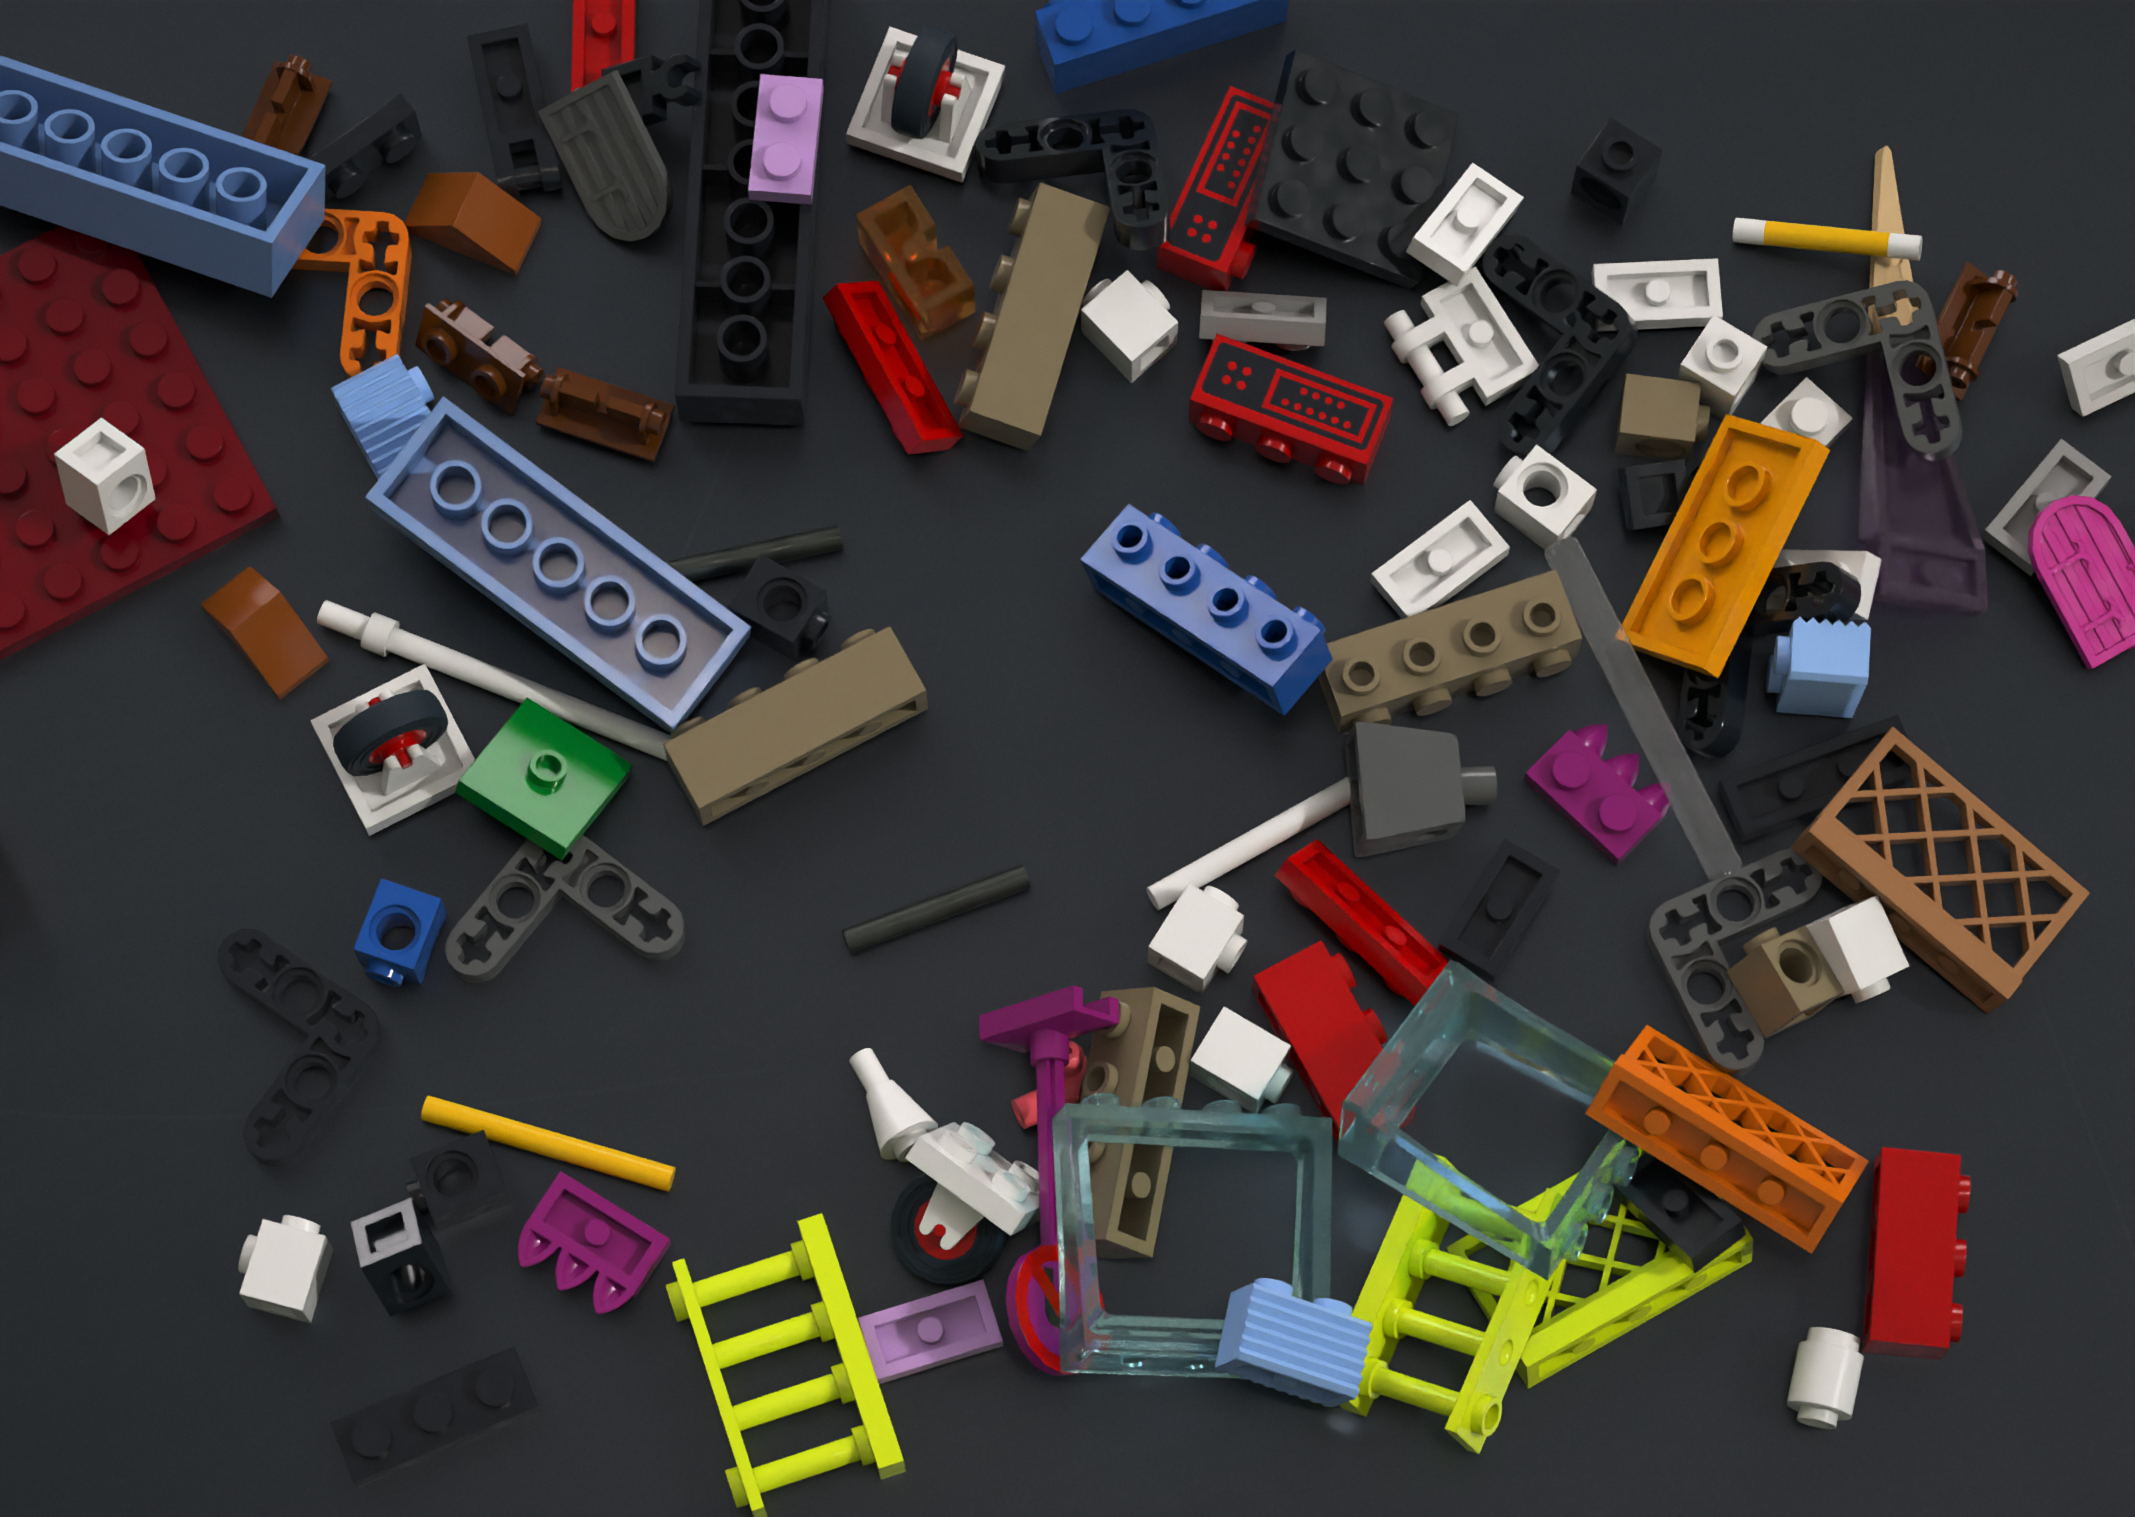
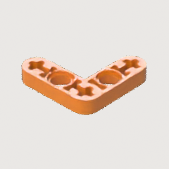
M325 208V219L320 227L326 226L334 229L338 233L337 244L332 250L322 254L312 253L305 248L291 269L349 273L340 347L341 365L349 379L363 372L360 362L354 359L366 356L368 337L365 330L376 333L375 344L381 359L386 360L396 354L401 358L412 258V242L405 224L394 214ZM380 232H390L393 242L398 244L389 245L386 248L384 264L387 272L376 270L377 257L373 246L368 243L378 241ZM373 288H383L393 294L394 300L390 309L377 316L367 315L361 311L359 303L365 292Z

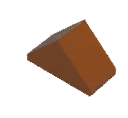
M453 172L428 173L404 224L408 232L517 276L542 224V220L538 215L481 173Z
M251 566L247 567L200 604L204 612L279 700L329 662L327 655L282 593Z

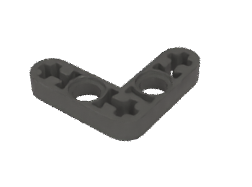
M1908 280L1883 284L1776 312L1763 318L1756 325L1752 338L1765 346H1769L1775 343L1774 333L1780 330H1785L1790 339L1808 336L1809 334L1804 323L1813 321V331L1821 346L1820 349L1812 351L1808 339L1791 343L1789 345V355L1785 357H1778L1774 349L1766 350L1762 366L1769 372L1778 375L1793 374L1883 350L1902 431L1911 451L1920 458L1935 461L1951 456L1959 447L1963 437L1962 424L1937 319L1926 290L1919 284ZM1902 298H1908L1912 307L1921 306V309L1912 313L1913 322L1908 325L1901 326L1897 317L1878 320L1883 332L1873 335V325L1865 307L1875 305L1878 317L1896 312V301ZM1848 312L1860 319V330L1853 340L1847 343H1836L1826 336L1827 323L1834 315ZM1915 355L1928 356L1936 363L1934 377L1929 383L1922 386L1909 385L1901 378L1903 364ZM1944 392L1945 397L1943 399L1934 398ZM1930 399L1939 423H1950V427L1940 431L1941 441L1934 444H1929L1925 435L1916 436V432L1925 428L1924 415L1919 402ZM1908 401L1917 402L1909 408H1907Z
M584 835L581 836L568 854L571 860L566 865L556 860L543 873L545 882L551 885L547 891H544L533 876L522 871L528 865L536 875L547 860L544 850L527 839L451 930L446 939L445 953L451 970L458 978L468 983L478 984L489 981L501 972L562 897L636 954L649 961H663L672 958L678 953L685 942L686 928L681 911L674 903ZM613 876L624 884V895L616 905L599 907L588 898L589 888L597 878ZM523 887L534 895V905L531 911L524 917L517 919L504 916L498 909V901L502 893L509 888ZM639 895L645 898L638 903L640 913L656 923L663 916L669 918L667 928L671 936L666 941L657 936L649 943L644 941L646 937L644 926L629 914ZM488 914L499 929L511 935L506 940H503L496 930L485 945L490 958L485 963L474 959L468 965H465L463 962L466 957L461 946L466 941L475 945L482 941L489 932L487 923L481 919ZM629 914L625 925L622 926L618 923V921Z
M1791 848L1778 851L1664 902L1656 908L1647 927L1646 938L1649 948L1705 1060L1732 1077L1745 1075L1754 1069L1763 1053L1765 1040L1762 1031L1726 972L1730 969V966L1720 946L1801 911L1813 902L1821 887L1822 874ZM1788 866L1793 874L1805 873L1807 878L1801 886V893L1796 894L1791 886L1783 887L1771 893L1768 901L1773 907L1770 909L1765 907L1762 890L1776 884L1780 880L1783 873L1782 867ZM1760 877L1762 889L1753 880L1754 878ZM1728 890L1741 891L1751 901V915L1745 920L1738 922L1725 919L1718 912L1716 906L1718 896ZM1703 903L1706 921L1716 933L1709 935L1705 922L1693 927L1688 932L1686 945L1680 946L1675 938L1663 939L1661 934L1667 926V918L1673 917L1678 925L1689 923L1697 919L1700 912L1695 904ZM1696 973H1711L1722 983L1723 996L1715 1003L1708 1005L1700 1004L1693 1000L1688 993V979ZM1732 1006L1736 1013L1728 1015L1726 1024L1735 1039L1745 1036L1749 1040L1743 1051L1744 1059L1737 1060L1732 1052L1721 1054L1718 1048L1725 1037L1718 1020L1714 1021L1709 1027H1706L1702 1020L1717 1018Z

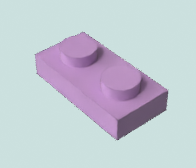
M760 74L748 186L749 200L812 205L824 92L823 79Z
M984 1279L858 1318L879 1384L1003 1346V1340Z

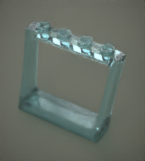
M1450 960L1343 1101L1338 1155L1548 1281L1562 1259L1575 1262L1579 1258L1588 1234L1587 1222L1592 1221L1601 1224L1604 1221L1613 1199L1614 1188L1612 1185L1615 1183L1626 1187L1630 1183L1638 1163V1146L1609 1129L1548 1219L1544 1222H1535L1444 1162L1399 1127L1464 1040H1476L1593 1099L1616 1060L1535 1015L1496 990L1460 963Z
M1110 1093L1090 1095L1084 1098L1081 1104L1066 1103L1052 1118L1059 1259L1061 1372L1240 1378L1239 1376L1229 1375L1227 1372L1215 1369L1225 1319L1112 1315L1103 1310L1099 1294L1088 1141L1291 1153L1297 1160L1298 1165L1292 1279L1294 1290L1292 1296L1311 1303L1318 1298L1330 1299L1332 1118L1302 1116L1300 1106L1291 1103L1272 1105L1264 1109L1262 1114L1242 1113L1241 1104L1233 1100L1211 1102L1205 1105L1202 1110H1183L1179 1099L1175 1097H1157L1147 1100L1142 1104V1107L1121 1106L1120 1097Z

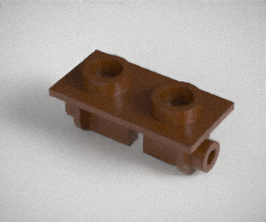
M290 54L286 62L275 60L241 137L300 156L333 84L332 80L309 73L312 64L301 56Z
M1970 262L1965 263L1937 319L1957 401H1962L1970 382L1978 379L1980 375L1978 366L2009 303L2015 302L2019 295L2015 288L2018 280L2014 275L2003 270H1996L1993 277H1988ZM1920 355L1914 368L1931 380L1936 372V363L1930 357Z
M445 298L436 307L429 303L426 304L415 345L423 350L434 363L446 367L472 386L482 398L494 402L513 416L516 413L523 386L528 390L533 389L544 374V369L537 365L538 357L530 354L505 335L498 339L491 347L487 346L484 342L493 335L494 327L459 300L452 303Z
M557 367L555 374H547L543 381L540 398L545 400L536 424L654 463L675 405Z

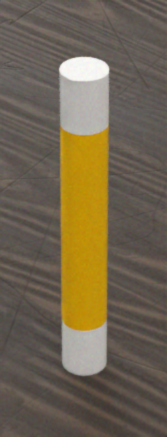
M1735 218L1733 227V242L1917 261L1920 260L1923 239L1919 235Z

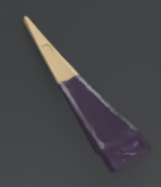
M1886 145L1875 154L1872 231L1904 234L1892 152ZM1877 256L1870 257L1869 288L1895 281L1908 280L1913 282L1909 260ZM1902 298L1896 301V312L1878 317L1875 305L1868 306V316L1873 325V335L1883 332L1878 320L1897 317L1901 326L1908 325L1913 322L1912 313L1919 310V308L1912 307L1908 298ZM1884 351L1866 354L1858 542L1865 546L1866 551L1882 559L1873 600L1974 617L1988 610L1986 554L1955 454L1953 453L1942 460L1929 461L1918 457L1911 451L1902 431ZM1920 355L1909 358L1901 369L1902 380L1912 386H1922L1930 381V379L1914 368ZM1931 399L1919 402L1924 415L1925 428L1916 432V436L1925 435L1929 444L1941 441L1940 431L1947 428V425L1940 424L1937 420ZM1908 401L1907 408H1909L1917 402Z

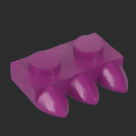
M1606 724L1587 725L1574 732L1569 729L1525 773L1524 781L1617 866L1666 815L1671 800V784L1655 783L1636 791L1632 787L1639 772V754L1626 753L1603 761L1601 756L1606 747L1608 737Z
M560 1171L522 1229L518 1243V1258L520 1266L525 1268L544 1261L556 1250H559L560 1254L557 1258L555 1275L557 1288L560 1291L579 1286L596 1273L598 1276L593 1290V1304L595 1313L603 1314L619 1308L632 1296L637 1298L671 1246L670 1238Z

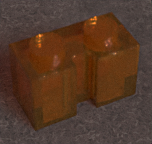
M911 185L856 214L860 245L921 342L975 313L974 284L949 245L937 251L936 224Z

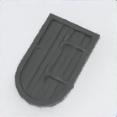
M618 70L610 72L582 88L574 89L571 94L537 111L588 214L598 228L613 238L631 242L652 236L665 225L673 204V188L669 174Z

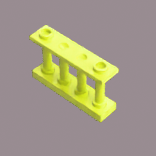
M1422 1150L1351 1315L1370 1322L1373 1328L1369 1334L1370 1342L1366 1347L1367 1355L1364 1359L1365 1367L1361 1372L1362 1380L1358 1385L1360 1392L1356 1399L1339 1406L1346 1411L1367 1417L1373 1400L1383 1395L1447 1416L1449 1419L1444 1429L1467 1451L1480 1454L1486 1437L1492 1435L1498 1427L1502 1415L1503 1397L1563 1256L1567 1255L1575 1245L1580 1214L1558 1191L1546 1188L1536 1213L1466 1192L1464 1188L1467 1180L1445 1157ZM1458 1216L1526 1237L1512 1271L1508 1272L1440 1251L1439 1247L1450 1221ZM1435 1276L1499 1296L1500 1299L1486 1332L1414 1310V1305L1425 1280ZM1408 1335L1474 1356L1475 1358L1461 1391L1457 1392L1389 1370L1388 1365L1399 1340Z
M822 1213L797 1221L802 1240L791 1243V1251L693 1283L683 1258L672 1262L678 1281L665 1285L677 1322L690 1318L737 1466L725 1470L736 1507L740 1508L750 1504L754 1517H768L760 1495L761 1493L860 1460L863 1466L875 1463L881 1480L906 1472L904 1459ZM799 1275L802 1281L815 1278L822 1301L810 1305L812 1312L712 1344L701 1307ZM817 1337H821L822 1343L835 1339L842 1363L831 1366V1374L734 1406L731 1405L720 1369ZM841 1398L842 1404L855 1400L863 1425L851 1428V1436L754 1468L751 1467L740 1431Z

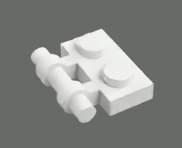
M1476 267L1468 272L1458 286L1448 281L1422 296L1421 306L1429 317V320L1415 327L1405 310L1392 314L1384 321V325L1394 339L1391 346L1401 363L1410 364L1424 386L1420 392L1430 409L1438 408L1449 426L1458 424L1470 413L1459 396L1462 391L1473 386L1484 405L1487 406L1523 386L1539 366ZM1441 341L1445 342L1459 364L1445 373L1430 351L1432 346Z

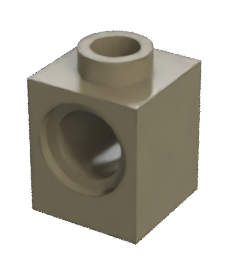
M1626 373L1620 395L1614 453L1670 461L1685 459V462L1689 463L1694 443H1705L1708 433L1710 406L1699 405L1701 383Z
M1805 925L1782 936L1776 927L1757 935L1742 946L1747 956L1726 971L1765 1038L1811 1018L1845 992Z

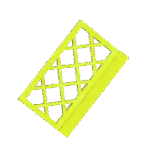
M1633 1143L1622 1147L1550 1188L1558 1191L1566 1200L1575 1196L1572 1207L1580 1214L1578 1221L1614 1229L1607 1259L1570 1251L1567 1255L1563 1256L1553 1279L1551 1291H1548L1544 1300L1547 1306L1543 1321L1532 1329L1516 1366V1371L1528 1389L1752 1262L1753 1238L1744 1226L1746 1235L1698 1272L1694 1273L1671 1250L1665 1253L1667 1246L1642 1222L1626 1219L1628 1209L1622 1203L1618 1216L1581 1208L1586 1189L1598 1182L1610 1184V1178L1646 1152ZM1545 1192L1523 1203L1518 1208L1536 1213ZM1484 1225L1447 1246L1446 1252L1468 1259L1467 1256L1487 1245L1513 1250L1508 1272H1511L1526 1237L1517 1235V1238L1507 1236L1506 1234L1510 1232ZM1623 1231L1658 1239L1659 1244L1655 1259L1641 1267L1615 1261ZM1567 1263L1603 1271L1599 1291L1585 1299L1559 1293ZM1612 1274L1624 1276L1609 1285ZM1468 1287L1490 1322L1497 1306L1495 1299L1489 1293ZM1556 1306L1567 1308L1553 1316Z

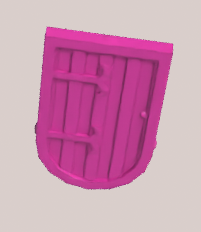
M2071 495L2050 502L2036 515L2029 530L2028 554L2038 580L2087 670H2091L2121 652L2135 647V547L2121 521L2107 505L2092 497Z

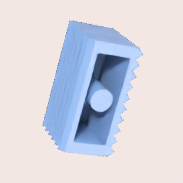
M398 354L330 388L339 412L377 480H379L431 413L426 403L434 400L433 393L419 367L415 366L407 370Z
M1799 617L1793 622L1788 637L1776 636L1774 655H1769L1766 673V692L1777 693L1776 712L1853 718L1856 707H1858L1864 689H1866L1868 684L1871 628L1868 624L1864 622L1857 627L1851 621L1845 626L1838 620L1832 625L1827 619L1819 624L1814 618L1806 623Z
M1258 1278L1254 1283L1231 1292L1215 1363L1217 1371L1227 1372L1229 1375L1239 1376L1241 1379L1251 1380L1253 1383L1263 1384L1265 1387L1275 1388L1277 1391H1284L1289 1395H1297L1301 1399H1309L1313 1403H1321L1325 1407H1335L1356 1399L1360 1392L1358 1385L1362 1380L1361 1372L1365 1367L1366 1347L1370 1342L1369 1334L1373 1327L1370 1322L1351 1316L1353 1308L1349 1304L1328 1298H1318L1311 1303L1293 1297L1294 1288L1291 1285L1269 1278Z

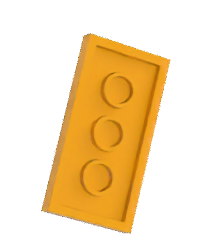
M1726 414L1615 639L1632 650L1719 678L1830 450L1816 439Z

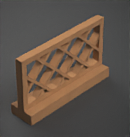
M1894 727L1886 732L1816 819L1790 847L1855 903L1878 895L1896 937L1986 1014L1991 1013L2012 996L2023 982L2022 978L2090 894L2088 890ZM1890 750L1910 766L1913 788L1883 789L1879 763ZM1868 778L1870 790L1857 791ZM1925 779L1934 787H1926ZM1948 798L1960 808L1962 830L1932 831L1928 799ZM1915 799L1919 832L1889 833L1884 801ZM1871 802L1876 834L1855 835L1835 817L1846 803ZM1975 822H1977L1984 829H1976ZM1997 839L2009 849L2012 871L1982 873L1977 840ZM1964 841L1968 874L1938 875L1934 842ZM1921 843L1925 876L1905 877L1893 867L1890 845ZM1877 845L1878 853L1869 846ZM2024 863L2028 865L2032 870L2025 871ZM2046 881L2067 899L2055 914L2031 915L2027 882ZM2013 883L2018 916L1988 917L1983 884ZM1970 885L1975 918L1955 919L1942 907L1940 886ZM1927 887L1928 896L1919 888ZM2045 925L2036 938H2034L2033 926ZM2020 927L2023 954L2012 967L1992 951L1989 928ZM1968 929H1976L1977 937Z

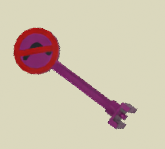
M1074 985L979 1015V1036L981 1041L1022 1053L1030 1052V1064L1036 1068L1041 1244L1030 1249L1017 1259L1008 1276L1005 1301L1009 1326L1020 1350L1036 1368L1051 1376L1075 1375L1095 1363L1104 1344L1106 1328L1103 1297L1093 1273L1080 1257L1069 1249L1064 1067L1069 1064V1039L1119 1024L1118 999L1110 996L1083 1004V988Z

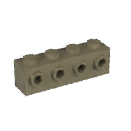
M1041 182L1028 200L1022 198L1017 200L1007 228L1008 234L1016 236L1011 255L1008 257L1001 254L989 290L998 292L992 314L986 311L982 313L972 341V347L981 350L975 371L965 369L955 395L954 404L963 407L957 427L1025 451H1029L1040 438L1111 207Z
M1557 569L1329 642L1327 646L1333 660L1318 676L1338 734L1349 732L1355 722L1390 725L1392 717L1415 710L1418 716L1430 715L1450 706L1453 702V697L1475 691L1477 696L1492 695L1509 687L1513 683L1512 678L1535 671L1537 677H1546L1559 673L1572 665L1571 659L1578 657L1583 638Z
M890 626L877 633L873 629L858 632L842 643L839 653L821 662L817 658L805 660L785 673V681L765 691H762L759 687L749 689L728 703L727 707L729 710L708 721L704 717L691 719L671 733L672 739L663 743L667 762L702 826L928 709L927 691Z
M1156 987L1101 991L1100 999L1109 996L1118 999L1119 1024L1093 1032L1067 1164L1068 1245L1071 1249L1097 1259L1153 1258L1200 1006Z

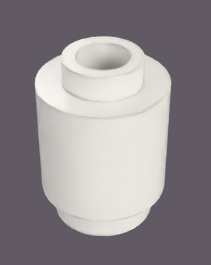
M1809 1328L1807 1340L1800 1342L1787 1399V1406L1798 1411L1797 1421L1816 1428L1836 1429L1837 1420H1850L1852 1418L1864 1356L1858 1352L1861 1341L1859 1337L1831 1328Z

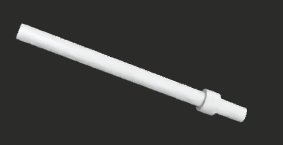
M325 600L320 608L317 624L361 640V648L384 657L391 652L416 663L426 664L429 668L521 704L526 698H529L566 722L667 761L663 743L672 739L669 734L399 629V621L376 612L369 617L328 600Z

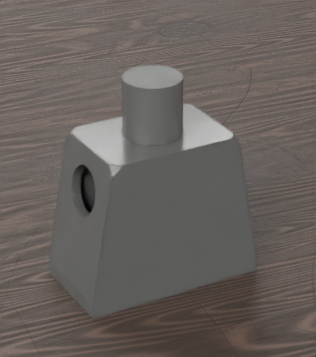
M1355 722L1344 739L1346 772L1350 784L1349 803L1355 857H1366L1447 840L1454 837L1465 823V805L1495 804L1497 777L1494 767H1461L1458 739L1452 733L1370 722Z

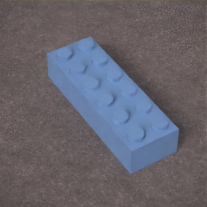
M0 55L1 206L267 297H273L325 219L326 165Z
M444 396L365 496L371 511L670 735L677 727L685 723L750 638L751 626Z

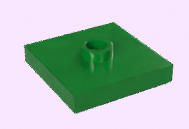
M526 698L458 780L455 793L555 857L563 860L629 778L633 764L531 699Z

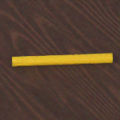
M428 1095L421 1111L422 1121L470 1135L484 1130L488 1140L666 1192L670 1191L674 1180L676 1167Z

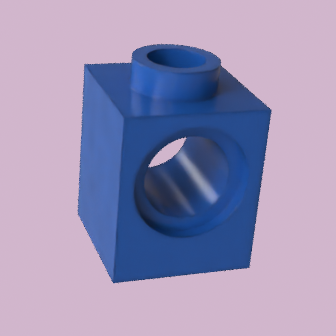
M381 878L353 948L360 965L366 967L365 975L375 981L393 987H401L403 980L421 986L448 917L442 899ZM407 926L415 930L412 942L403 949L390 950L382 946L384 936L394 927Z

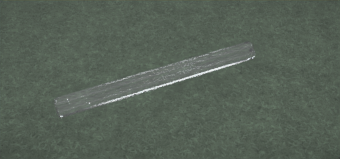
M1572 536L1553 543L1544 551V558L1551 571L1557 569L1574 617L1708 880H1716L1742 868L1743 862L1579 540Z

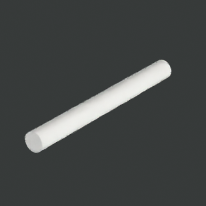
M1348 777L1147 887L1146 891L1152 904L1157 910H1160L1177 901L1188 883L1200 888L1350 804Z

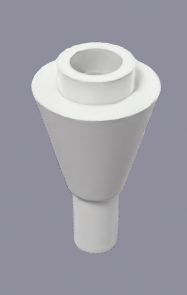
M871 1048L862 1049L855 1053L849 1062L867 1092L866 1099L881 1157L886 1160L898 1159L899 1162H909L905 1157L917 1139L924 1134L938 1129V1124L895 1081L889 1080Z

